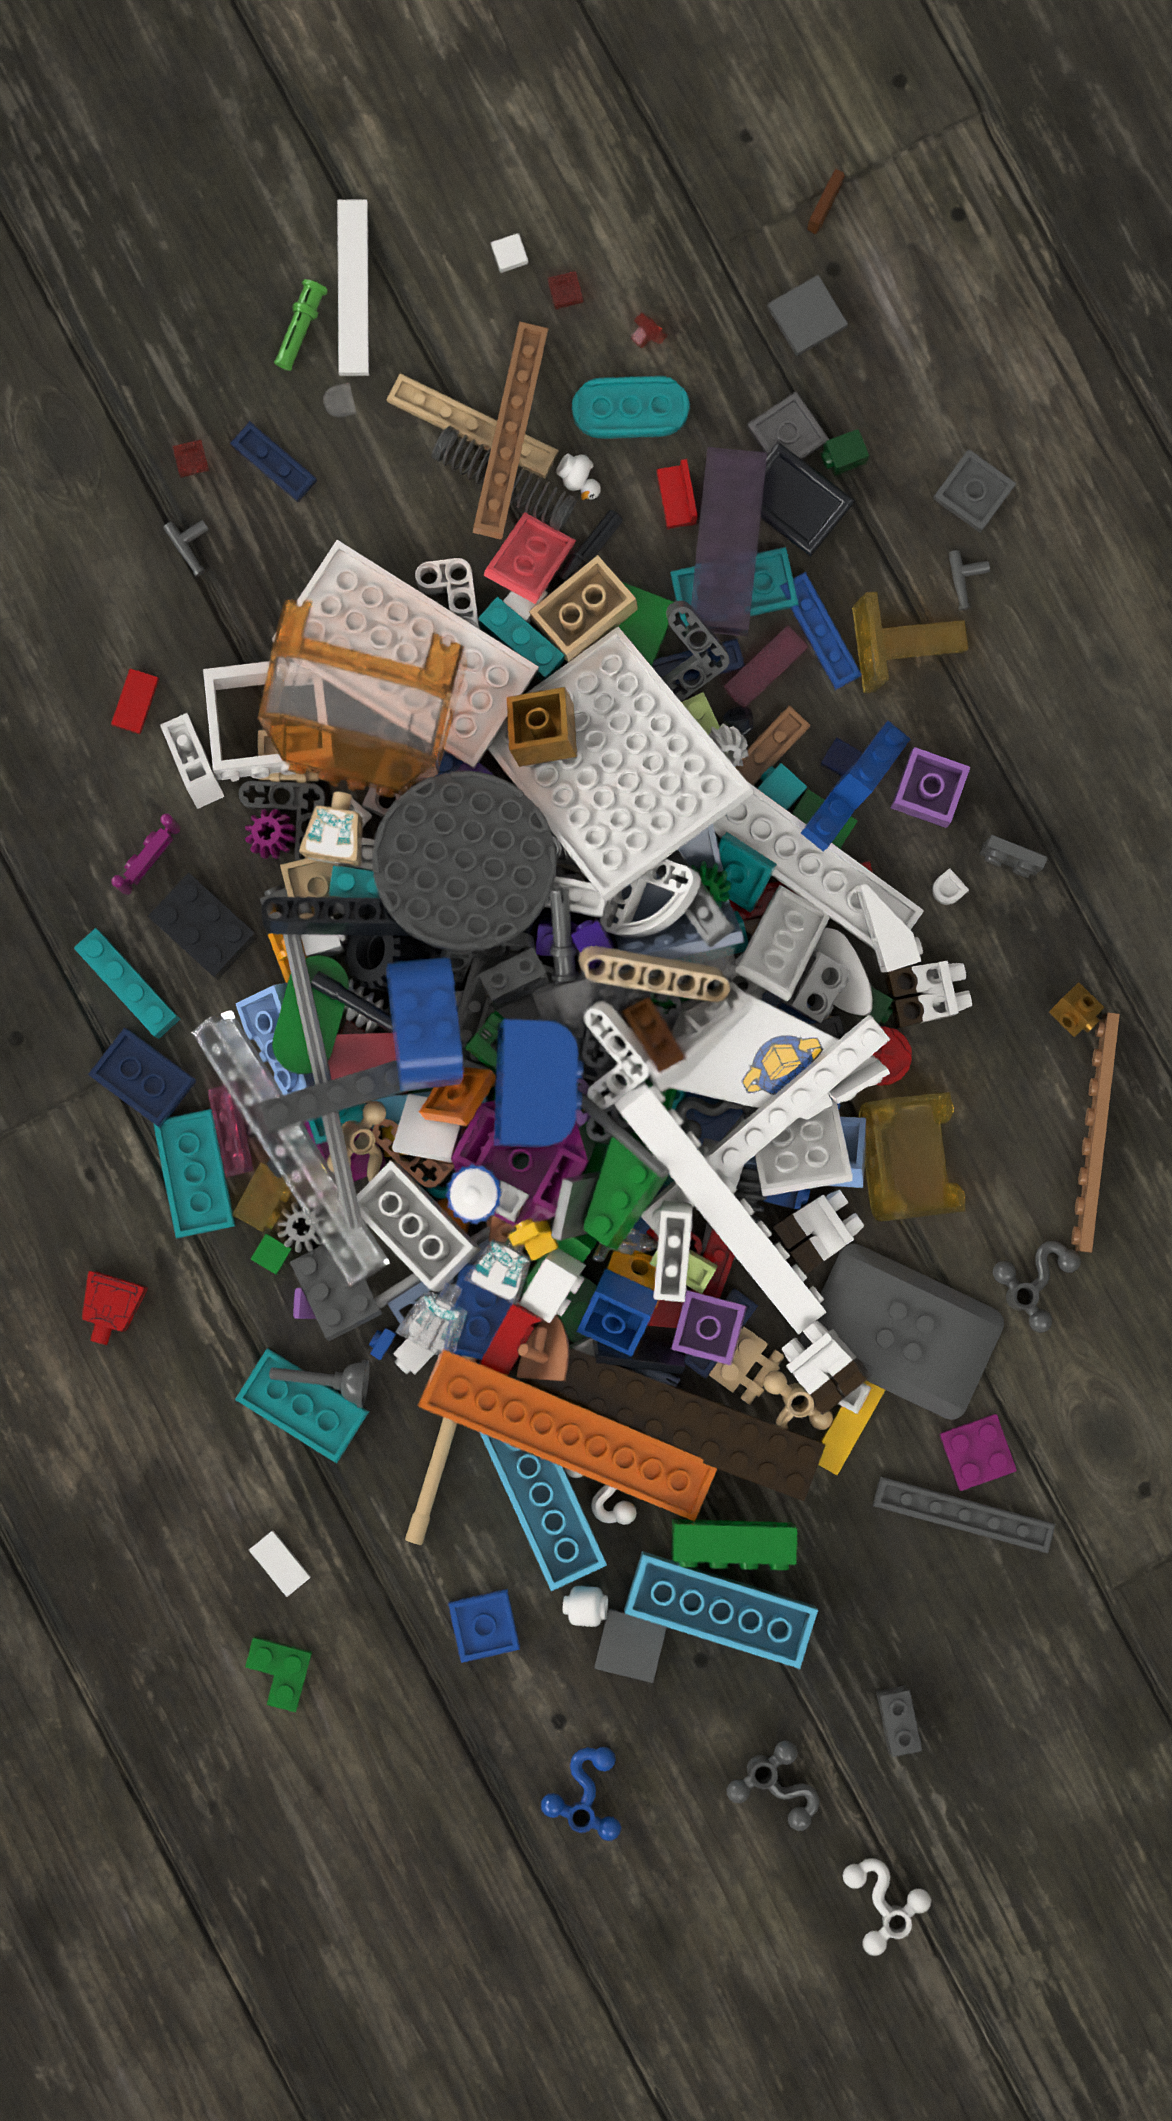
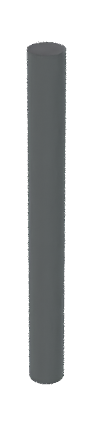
M582 1093L581 1108L658 1177L664 1179L669 1174L670 1170L589 1097Z

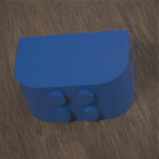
M450 958L387 963L386 974L399 1090L460 1085L463 1079V1063Z
M504 1019L498 1023L494 1146L544 1147L562 1141L572 1131L576 1120V1110H581L582 1093L577 1091V1079H582L583 1063L578 1060V1048L574 1036L563 1025L552 1021Z

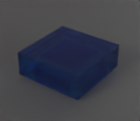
M836 737L821 765L842 777L858 760L862 752Z

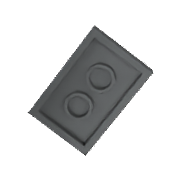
M344 1235L290 1262L328 1342L382 1314Z

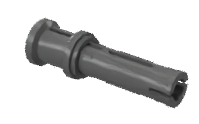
M555 887L549 889L554 941L550 948V955L553 956L554 973L551 976L552 980L559 982L572 981L579 978L578 971H575L574 954L577 953V947L572 943L568 887H557V890Z

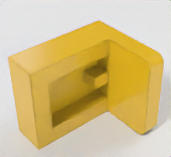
M532 1218L527 1219L515 1226L517 1231L508 1235L513 1246H525L531 1260H536L559 1247L556 1239L551 1235L552 1230L547 1220L533 1222Z

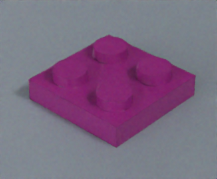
M995 1413L939 1433L959 1491L1017 1471L998 1416Z

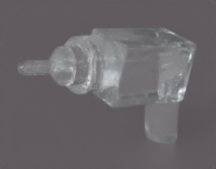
M632 1228L617 1250L606 1247L600 1242L592 1259L598 1262L604 1261L609 1250L632 1255L634 1250L644 1253L645 1250L652 1251L654 1248L658 1249V1245L653 1239H649V1235L639 1233L638 1229Z

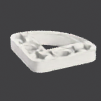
M663 859L630 884L632 892L627 899L623 900L621 890L607 900L604 916L600 918V923L607 932L621 937L640 938L658 933L673 924L692 903L700 887V876L693 869ZM661 865H665L667 869L666 875L661 880H657V869ZM676 875L689 879L687 885L675 881ZM647 882L675 892L671 900L657 913L644 920L632 922ZM618 903L624 905V909L617 907ZM614 917L619 918L617 924L612 922Z

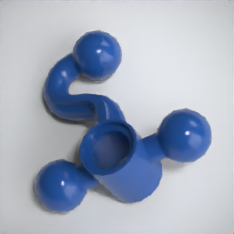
M607 1747L580 1749L571 1758L570 1770L575 1780L584 1788L581 1801L569 1806L564 1803L560 1795L550 1793L542 1799L541 1810L547 1817L555 1818L559 1815L566 1817L570 1827L576 1832L583 1833L592 1828L597 1830L600 1838L603 1840H615L620 1835L621 1825L614 1817L607 1816L601 1819L595 1816L591 1808L596 1795L595 1783L582 1769V1763L585 1760H591L597 1770L609 1771L615 1764V1754ZM578 1809H585L589 1813V1820L583 1825H578L572 1820L574 1812Z

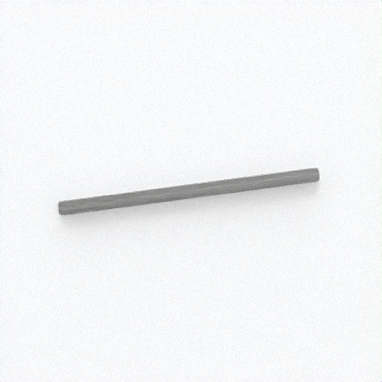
M283 934L315 1085L331 1081V1075L301 937L295 934ZM335 1112L322 1118L345 1225L348 1230L361 1228L363 1223L339 1112Z

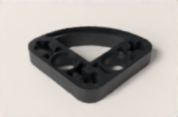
M596 982L592 989L589 1008L595 1003L604 1002L603 995L599 993L600 989L604 990L607 985H610L615 994L608 997L607 1004L618 1014L619 1010H625L632 1006L629 1003V995L633 991L640 989ZM641 990L645 994V999L649 997L652 1001V991ZM654 992L653 997L656 1000L665 1001L666 997L670 996V1000L674 1003V1006L668 1007L667 1011H664L661 1005L653 1003L669 1030L672 1031L680 1014L681 1000L679 996ZM585 1023L580 1046L582 1059L587 1065L592 1067L614 1068L618 1063L600 1041H598V1048L602 1051V1054L596 1055L595 1060H591L587 1050L594 1048L595 1039L593 1037L589 1038L590 1034L593 1033ZM609 1027L607 1030L610 1032L613 1029ZM630 1051L628 1056L630 1057L633 1053Z

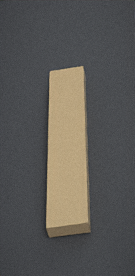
M399 374L387 398L388 403L442 429L451 425L454 429L459 430L458 437L463 438L467 434L466 441L471 443L475 439V445L480 446L484 444L483 449L487 451L491 449L497 420L407 376ZM525 434L518 466L546 478L558 454V450Z

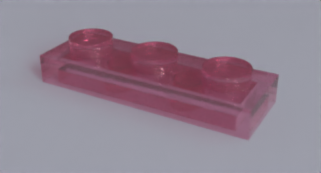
M789 626L785 627L724 686V689L741 707L746 708L808 649V646Z
M235 1083L209 1089L208 1095L226 1178L252 1172V1157L249 1152L245 1133L246 1129L242 1119Z

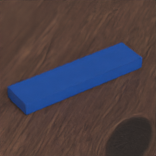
M806 572L793 578L798 606H791L790 609L834 689L837 690L861 677L862 673ZM786 582L780 585V588L786 599L790 600V592Z

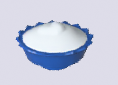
M471 1164L468 1167H461L459 1172L452 1174V1180L447 1183L448 1192L445 1196L449 1200L448 1208L453 1210L454 1217L461 1218L464 1223L472 1222L477 1224L480 1221L486 1222L490 1216L495 1214L496 1208L500 1205L502 1191L499 1187V1180L495 1178L493 1171L487 1170L483 1165L476 1166Z

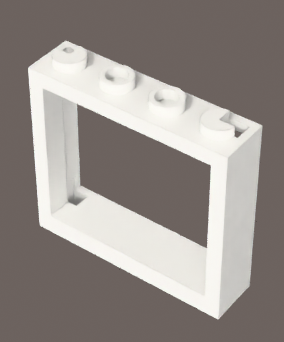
M300 658L203 669L212 764L217 780L231 779L234 782L239 780V777L247 776L260 779L266 778L272 773L281 772L284 775H293L298 773L299 770L311 769L313 771H321L320 768L336 766L326 675ZM315 678L322 749L223 760L216 690Z

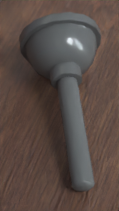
M369 1360L350 1364L344 1369V1372H335V1374L273 1367L270 1369L269 1377L273 1380L333 1386L334 1390H341L345 1400L356 1404L359 1408H363L368 1390Z

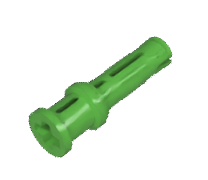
M308 279L303 280V290L299 300L292 306L294 316L277 358L274 361L275 365L288 371L292 370L293 363L311 320H315L318 316L317 308L322 296L328 292L327 288Z

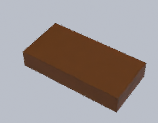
M837 169L834 170L809 219L807 231L814 234L819 232L842 187L845 177L844 172Z

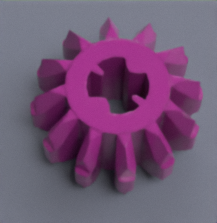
M261 809V818L251 815V819L255 823L253 826H245V830L252 833L245 838V841L248 844H252L250 850L253 853L257 854L260 852V857L263 859H268L270 854L273 858L278 859L280 857V850L286 853L290 852L286 844L287 842H295V838L289 834L294 832L296 828L293 824H288L290 821L288 815H281L278 809H273L271 813L266 809ZM270 829L275 830V832H272L270 835Z

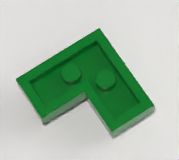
M253 1637L245 1668L274 1675L267 1705L296 1713L312 1651Z

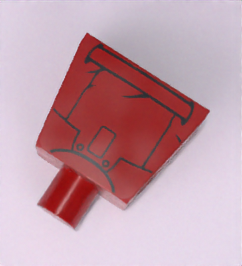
M89 1271L82 1320L95 1323L90 1341L108 1345L112 1329L121 1332L127 1331L148 1287L97 1271Z

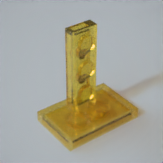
M877 592L865 593L852 606L864 693L876 692L889 680L887 659L958 653L968 650L965 620L882 628Z

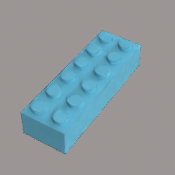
M480 1432L551 1591L607 1566L603 1553L564 1467Z
M642 1551L624 1611L625 1614L800 1669L818 1609L814 1605L694 1567H680L678 1562Z

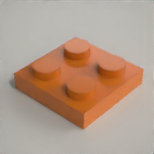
M463 1067L461 1084L434 1087L419 1113L426 1120L467 1126L484 1098L490 1092L491 1087L496 1081V1075L491 1070Z

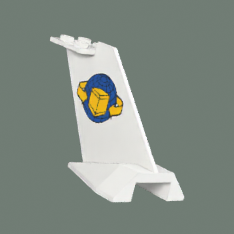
M731 982L729 983L730 992L728 996L720 1002L690 999L681 1003L680 1014L671 1033L683 1050L686 1060L661 1073H658L651 1060L645 1062V1065L651 1075L647 1078L659 1092L670 1087L760 1108L839 1039L742 991ZM871 1055L799 1118L808 1120L834 1105L831 1098L837 1104L851 1100L856 1096L857 1092L881 1082L883 1077L890 1074L888 1068L875 1056Z

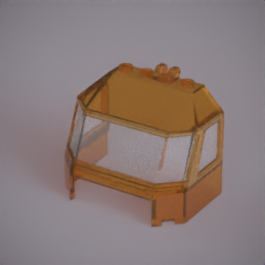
M285 600L273 642L258 719L284 764L289 766L288 770L301 775H306V771L318 773L317 778L328 781L330 785L338 787L341 780L347 781L348 789L351 791H356L357 789L364 790L365 786L377 789V794L393 798L394 794L403 795L418 782L438 775L467 668L464 646L456 642H450V646L441 643L442 636L433 632L425 664L421 668L306 638L304 634L313 602L304 600L303 606H297L298 602Z

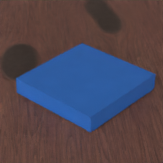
M507 1589L448 1602L461 1663L520 1650Z

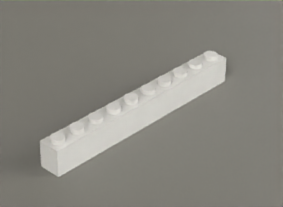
M642 1081L614 1103V1105L656 1158L670 1170L669 1174L799 1335L826 1313V1310L820 1304L824 1301V1298L814 1286L810 1289L806 1287L803 1281L807 1277L797 1264L791 1267L787 1263L786 1259L790 1256L779 1242L775 1245L771 1243L768 1238L772 1233L762 1220L756 1224L752 1219L751 1215L755 1211L744 1198L740 1201L736 1199L733 1193L737 1189L727 1176L721 1179L715 1171L720 1167L709 1154H706L704 1157L697 1149L701 1146V1143L691 1131L687 1134L682 1131L679 1126L684 1122L673 1108L667 1112L661 1103L666 1099L654 1085L649 1089Z

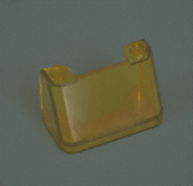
M950 1092L887 1098L862 1104L859 1118H866L865 1166L871 1211L877 1221L882 1222L966 1211L963 1189L957 1183H948L941 1124L949 1122L954 1112Z

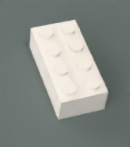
M390 1161L356 1195L361 1218L432 1291L439 1292L481 1250L417 1181L396 1162Z

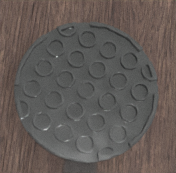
M452 771L435 777L431 776L410 787L386 812L379 825L373 846L372 860L375 885L383 905L391 917L416 939L448 951L475 952L487 950L504 944L521 934L535 921L543 910L550 896L549 889L553 888L556 874V848L547 820L539 807H536L525 793L502 778L482 772Z

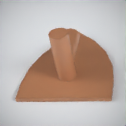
M557 1314L550 1323L543 1319L531 1333L527 1343L519 1347L518 1353L521 1359L516 1378L565 1381L569 1360L568 1336Z

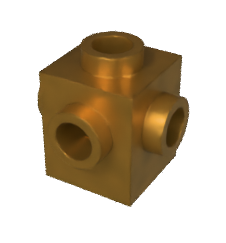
M1078 982L1049 1013L1075 1037L1083 1029L1088 1033L1100 1021L1096 1016L1105 1007Z

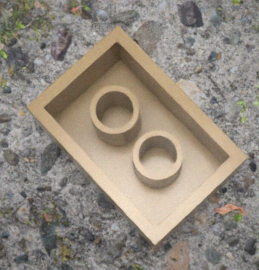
M597 555L531 609L529 613L532 623L551 644L565 655V661L568 663L614 630L637 611L638 607L633 594Z

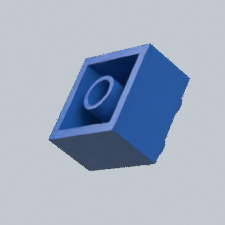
M605 1269L577 1332L632 1357L658 1302V1299H654V1290Z

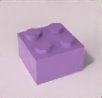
M914 747L906 762L891 809L947 828L952 821L970 767Z
M687 1290L672 1350L732 1366L747 1307Z

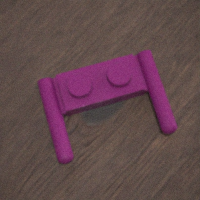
M163 814L160 819L161 823L166 827L165 830L160 828L157 832L152 831L144 840L143 845L145 848L138 856L134 854L124 866L126 871L123 874L126 879L120 875H115L112 878V885L123 894L128 895L132 892V884L138 885L173 841L171 835L180 832V825L170 814Z

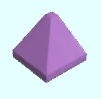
M296 1288L293 1317L298 1319H316L303 1289Z

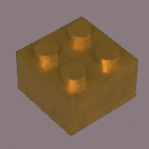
M565 687L506 697L509 751L519 767L577 757L574 703Z

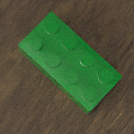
M672 1519L671 1556L673 1561H678L680 1567H697V1562H708L711 1568H728V1563H738L742 1569H758V1564H768V1566H771L770 1569L789 1570V1565H796L797 1527L793 1522L696 1519L694 1522L690 1519Z

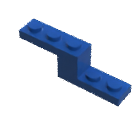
M887 721L859 759L840 778L800 833L824 852L853 812L873 792L910 741V738L890 721Z

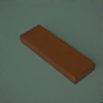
M649 997L622 1011L626 1021L658 1073L686 1060L683 1050Z

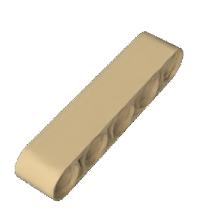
M598 946L585 948L579 956V963L585 976L594 982L709 1002H720L730 992V985L724 974L718 968ZM593 959L602 960L598 968H588L589 963ZM622 965H632L631 970L628 973H618V970ZM652 970H661L659 977L655 979L648 978ZM682 975H691V978L687 983H677L678 979ZM720 980L719 985L715 989H707L709 982Z

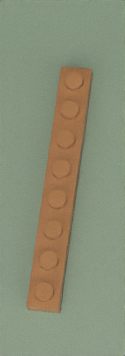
M519 322L472 533L502 540L548 328Z
M1115 1013L1102 1015V1019H1099L1100 1021L1096 1024L1095 1034L1100 1039L1099 1048L1094 1049L1092 1066L1096 1067L1095 1078H1091L1089 1084V1096H1093L1092 1108H1087L1085 1125L1089 1126L1088 1138L1084 1137L1082 1155H1086L1085 1167L1080 1168L1078 1184L1082 1185L1081 1197L1076 1199L1075 1214L1079 1215L1078 1227H1073L1071 1243L1075 1245V1251L1092 1253L1120 1016V1014Z

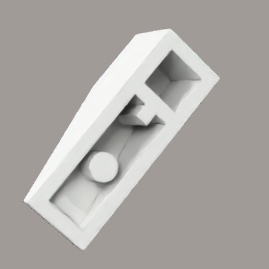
M185 713L161 724V729L183 782L197 809L225 797L188 714Z
M867 883L855 886L881 972H889L921 962L920 954H923V949L919 938L914 937L913 932Z

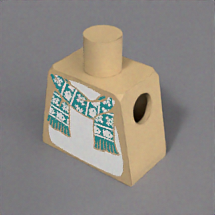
M334 792L331 808L315 807L300 846L299 852L304 857L361 866L362 817L357 812L349 811L352 795Z

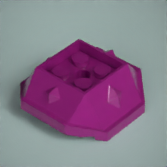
M495 1100L481 1103L451 1157L455 1171L459 1172L461 1167H468L471 1164L476 1166L483 1165L487 1170L493 1171L495 1178L499 1180V1184L503 1181L528 1194L529 1197L515 1222L496 1212L493 1215L514 1227L530 1218L533 1219V1222L555 1218L563 1179L582 1175L588 1164L577 1122L575 1121L572 1131L565 1139L553 1145L544 1147L494 1146ZM521 1153L527 1154L529 1156L528 1166L524 1169H516L513 1165L515 1156Z

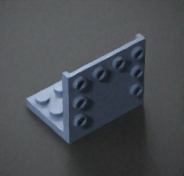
M713 824L678 848L690 866L693 864L700 869L701 862L705 861L707 868H711L713 864L717 863V872L723 871ZM656 872L657 880H661L660 876ZM647 882L632 922L644 920L661 910L673 897L671 892ZM630 884L622 890L623 900L631 895L632 887ZM729 900L722 902L721 910L735 929L712 948L705 943L685 912L673 924L650 936L632 938L614 935L618 950L666 959H675L744 942L742 930ZM618 903L617 907L624 909L625 906ZM614 917L612 922L617 924L619 918ZM624 964V970H630L632 965Z

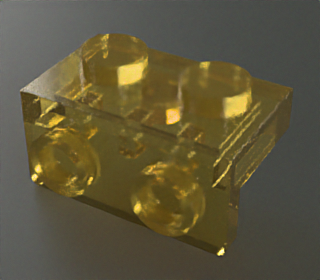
M260 1162L232 1216L257 1228L261 1232H265L267 1228L272 1230L280 1216V1213L276 1212L282 1201L287 1203L295 1188L291 1185L293 1179L286 1175L282 1178H277L266 1164Z

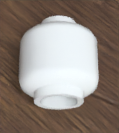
M575 1586L572 1588L570 1596H564L563 1614H568L572 1625L596 1627L601 1623V1620H606L608 1596L603 1595L600 1588Z

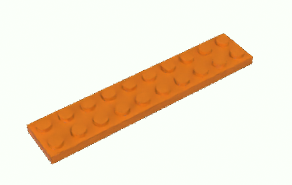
M442 1349L418 1404L419 1407L694 1522L717 1471V1468L704 1464L703 1459L445 1349Z

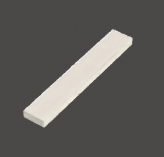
M338 200L339 376H369L367 200Z

